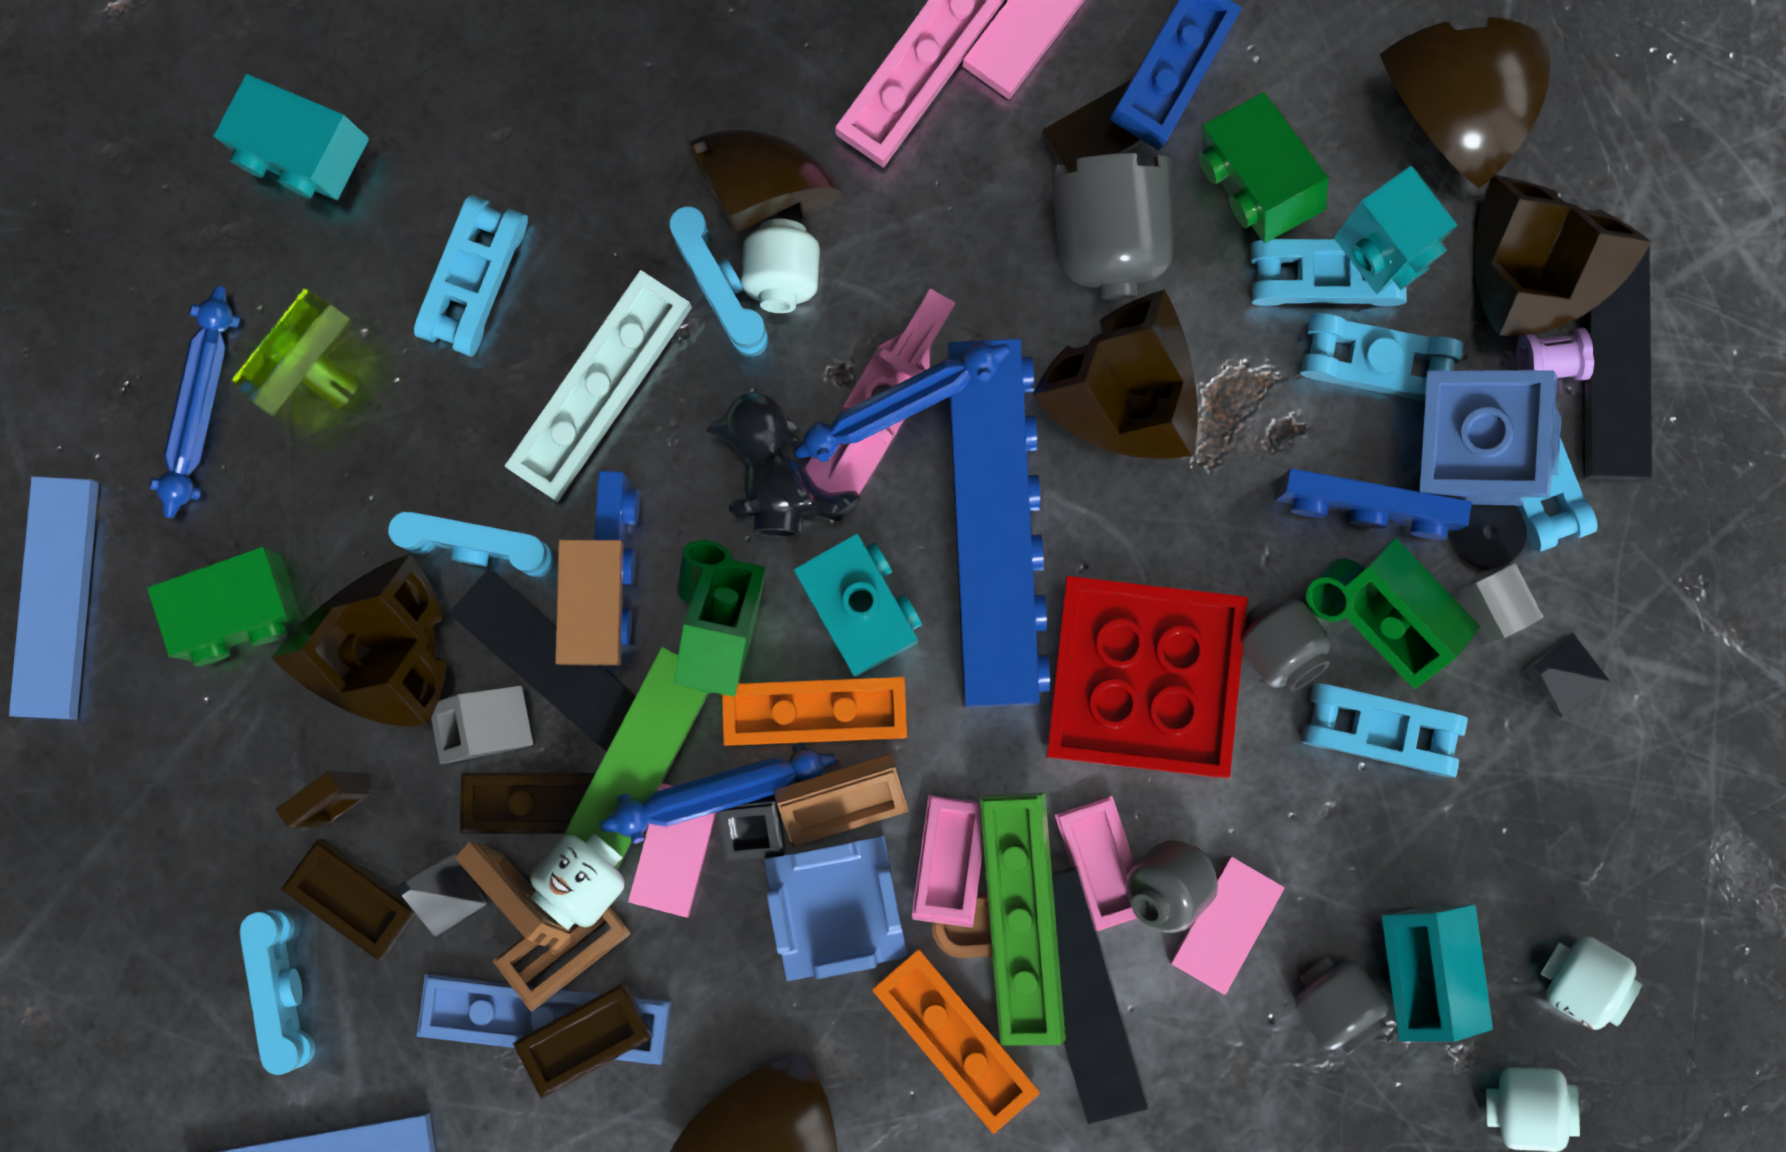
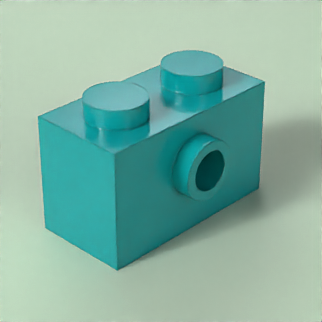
M248 74L245 75L213 135L214 138L233 152L230 161L248 173L263 178L266 170L280 176L278 182L303 197L311 199L316 191L335 200H338L370 139L345 115Z
M1411 165L1361 200L1333 238L1374 292L1378 294L1393 282L1402 290L1431 268L1429 265L1447 251L1442 241L1452 232L1457 224Z
M857 533L793 569L855 679L918 644V638L913 630L922 626V622L905 594L895 599L883 578L890 575L892 570L875 541L865 547Z
M1476 905L1418 907L1382 915L1399 1042H1455L1493 1030Z

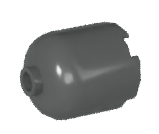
M1121 153L1076 159L1077 171L1071 173L1066 171L1063 165L1053 166L1052 185L1059 256L1064 272L1072 281L1081 286L1100 288L1101 299L1112 300L1136 297L1137 285L1156 280L1167 270L1172 261L1174 250L1172 159L1166 155H1157L1154 157L1155 166H1137V153Z

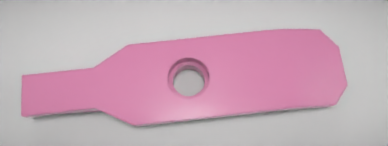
M930 289L905 331L878 346L839 413L871 398L872 391L878 385L885 384L893 387L930 368V347L953 310L955 302ZM904 420L858 443L839 444L837 452L826 462H821L819 459L812 457L806 465L805 471L817 487L829 493L847 490L857 491L860 495Z

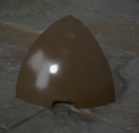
M1489 17L1486 27L1455 30L1449 22L1438 23L1406 36L1380 53L1384 67L1394 87L1417 123L1448 161L1478 189L1493 178L1523 144L1539 116L1549 86L1551 59L1546 37L1525 24L1509 19Z
M726 130L702 135L687 142L688 148L713 197L718 198L735 233L794 204L797 205L802 217L805 218L845 198L844 193L833 176L817 159L804 149L781 137L752 130Z
M1495 175L1490 179L1482 203L1475 248L1476 279L1486 316L1499 335L1505 336L1541 333L1572 322L1598 306L1624 283L1643 258L1651 241L1630 225L1601 209L1596 211L1581 209L1572 203L1564 202L1560 198L1561 194L1558 191L1523 180Z
M1165 289L1131 301L1101 318L1099 323L1102 328V334L1093 337L1088 345L1077 348L1067 345L1048 366L1033 392V396L1040 406L1055 421L1074 435L1097 447L1117 454L1143 459L1168 460L1193 457L1198 422L1195 377L1188 344L1181 323Z
M408 554L373 569L336 593L304 620L280 645L271 658L308 690L343 710L389 725L424 726L427 725L435 711L446 673V659L436 656L434 625L442 620L441 610L429 580L412 555Z
M802 1053L767 1064L730 1085L711 1100L691 1120L677 1138L670 1152H838L834 1122L825 1091L807 1055Z

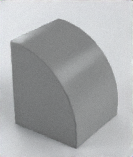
M1516 562L1456 590L1467 612L1481 626L1477 632L1484 644L1504 639L1544 617Z
M522 686L458 694L438 701L435 711L431 716L440 764L499 754L533 745Z

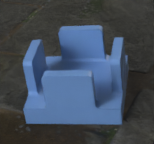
M1427 371L1420 492L1439 496H1455L1460 500L1471 501L1472 505L1521 506L1524 505L1525 497L1550 498L1552 475H1558L1561 415L1556 408L1557 374L1555 371Z
M884 836L764 859L769 885L767 899L777 952L782 955L786 981L812 976L815 979L871 969L877 967L878 963L907 958Z

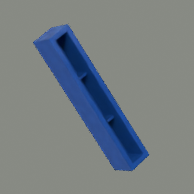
M1021 339L948 342L947 360L963 359L966 350L975 342H982L991 346L1008 344L1011 350L1000 362L997 372L990 380L983 382L972 378L962 391L949 397L964 709L1036 706L1040 703L1039 692L1050 691V670L1048 655H1037L1036 631H1046L1047 612L1045 595H1034L1033 571H1043L1044 567L1042 535H1031L1030 511H1040L1039 475H1028L1027 452L1037 451L1036 416H1025L1024 393L1034 392L1033 357H1022Z

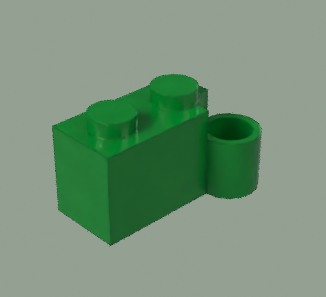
M1396 537L1373 555L1364 566L1348 558H1339L1330 562L1311 582L1306 592L1307 604L1315 615L1329 622L1347 618L1414 690L1455 660L1481 627ZM1331 584L1340 588L1344 595L1338 593Z
M696 540L686 544L682 553L677 594L680 599L690 604L683 624L674 684L696 688L706 693L736 696L756 626L767 567L732 560L728 549L714 541Z

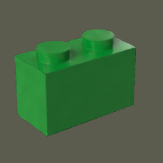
M1265 92L1254 96L1202 125V151L1198 153V159L1204 174L1212 184L1216 185L1219 182L1230 195V206L1239 223L1245 228L1252 226L1264 244L1327 210L1329 177Z
M266 547L257 548L147 587L168 656L188 661L192 660L194 666L207 665L230 656L228 647L250 640L252 646L279 640L288 635L287 626L303 621L282 554Z

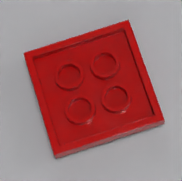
M1066 576L1045 758L1230 779L1243 655L1241 639L1245 632L1248 597Z

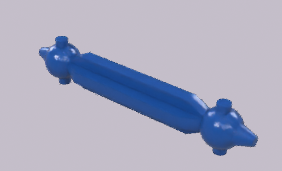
M216 286L208 299L202 301L199 305L191 304L188 314L196 317V321L201 328L190 339L163 454L168 472L164 473L159 479L151 477L149 482V489L156 490L157 496L162 501L163 516L173 519L181 505H184L190 499L198 500L201 493V488L193 486L189 475L199 465L225 354V345L221 332L227 330L229 326L237 328L240 320L239 316L232 314V310L227 304L225 288L221 286Z
M975 342L966 350L963 359L944 360L839 413L831 425L816 422L805 433L804 441L793 451L797 459L813 457L821 462H826L837 452L839 444L858 443L962 391L972 378L983 382L990 380L997 372L1000 362L1011 352L1008 344L991 346L986 343Z
M797 743L792 746L794 753L789 761L770 758L655 792L643 804L637 800H631L630 795L625 793L618 796L619 804L614 809L613 814L599 823L602 832H618L623 836L631 837L632 843H639L644 840L643 832L647 829L648 824L669 827L775 795L774 790L789 786L794 781L799 783L821 776L823 771L836 763L834 754H818L812 749H805L803 743Z

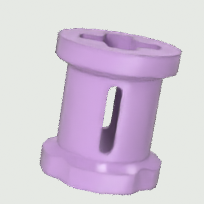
M1586 328L1571 329L1568 335L1537 338L1535 334L1521 335L1518 339L1516 350L1518 370H1554L1557 378L1572 376L1575 381L1591 378L1594 367L1593 344Z

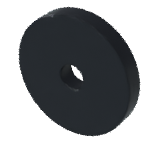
M1471 505L1468 526L1452 533V537L1457 551L1467 562L1481 568H1497L1510 563L1521 553L1526 542L1527 529L1521 512L1514 505ZM1485 526L1494 528L1495 536L1493 539L1485 537L1483 533Z

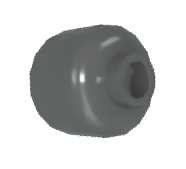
M1271 598L1257 605L1246 615L1248 628L1243 633L1241 639L1243 653L1270 687L1288 686L1291 691H1296L1316 679L1329 666L1330 661L1326 656L1332 647V641L1301 601L1289 600L1277 604Z
M1167 840L1155 845L1131 869L1126 877L1125 891L1134 914L1141 922L1161 932L1177 933L1188 929L1211 905L1217 896L1218 881L1211 860L1200 848L1182 841Z
M1328 957L1300 977L1306 988L1298 995L1295 1001V1008L1318 1042L1325 1049L1338 1050L1342 1048L1349 1055L1388 1028L1383 1018L1387 1015L1390 1004L1360 963L1346 961L1336 966L1332 959Z

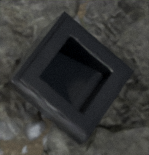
M1574 633L1564 637L1523 668L1559 717L1566 715L1610 682Z
M775 795L716 812L724 862L785 855L783 820Z
M458 852L453 853L396 886L401 896L434 937H438L489 904L475 880L455 859Z

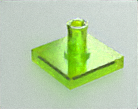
M304 288L231 381L252 402L272 416H274L300 382L329 402L330 406L334 409L341 408L349 399L332 387L330 382L334 380L351 394H354L360 380L323 353L350 319L333 305Z

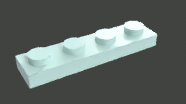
M640 270L507 461L505 467L558 503L692 309L690 302Z

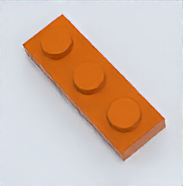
M905 677L744 683L738 685L735 697L722 694L724 746L907 739Z
M919 948L872 987L874 994L993 1134L1040 1094L1036 1085L1008 1052L1000 1046L996 1038Z

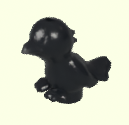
M748 393L740 395L729 406L724 417L713 421L706 430V432L730 444L741 456L745 465L744 491L746 499L732 501L729 504L728 511L732 512V515L738 519H753L754 533L772 537L801 536L803 517L807 519L821 516L841 522L847 514L858 506L861 498L857 491L846 490L829 493L817 487L807 472L784 453L785 444L793 445L800 443V439L793 434L798 428L797 424L786 416L783 408L774 399L761 393Z

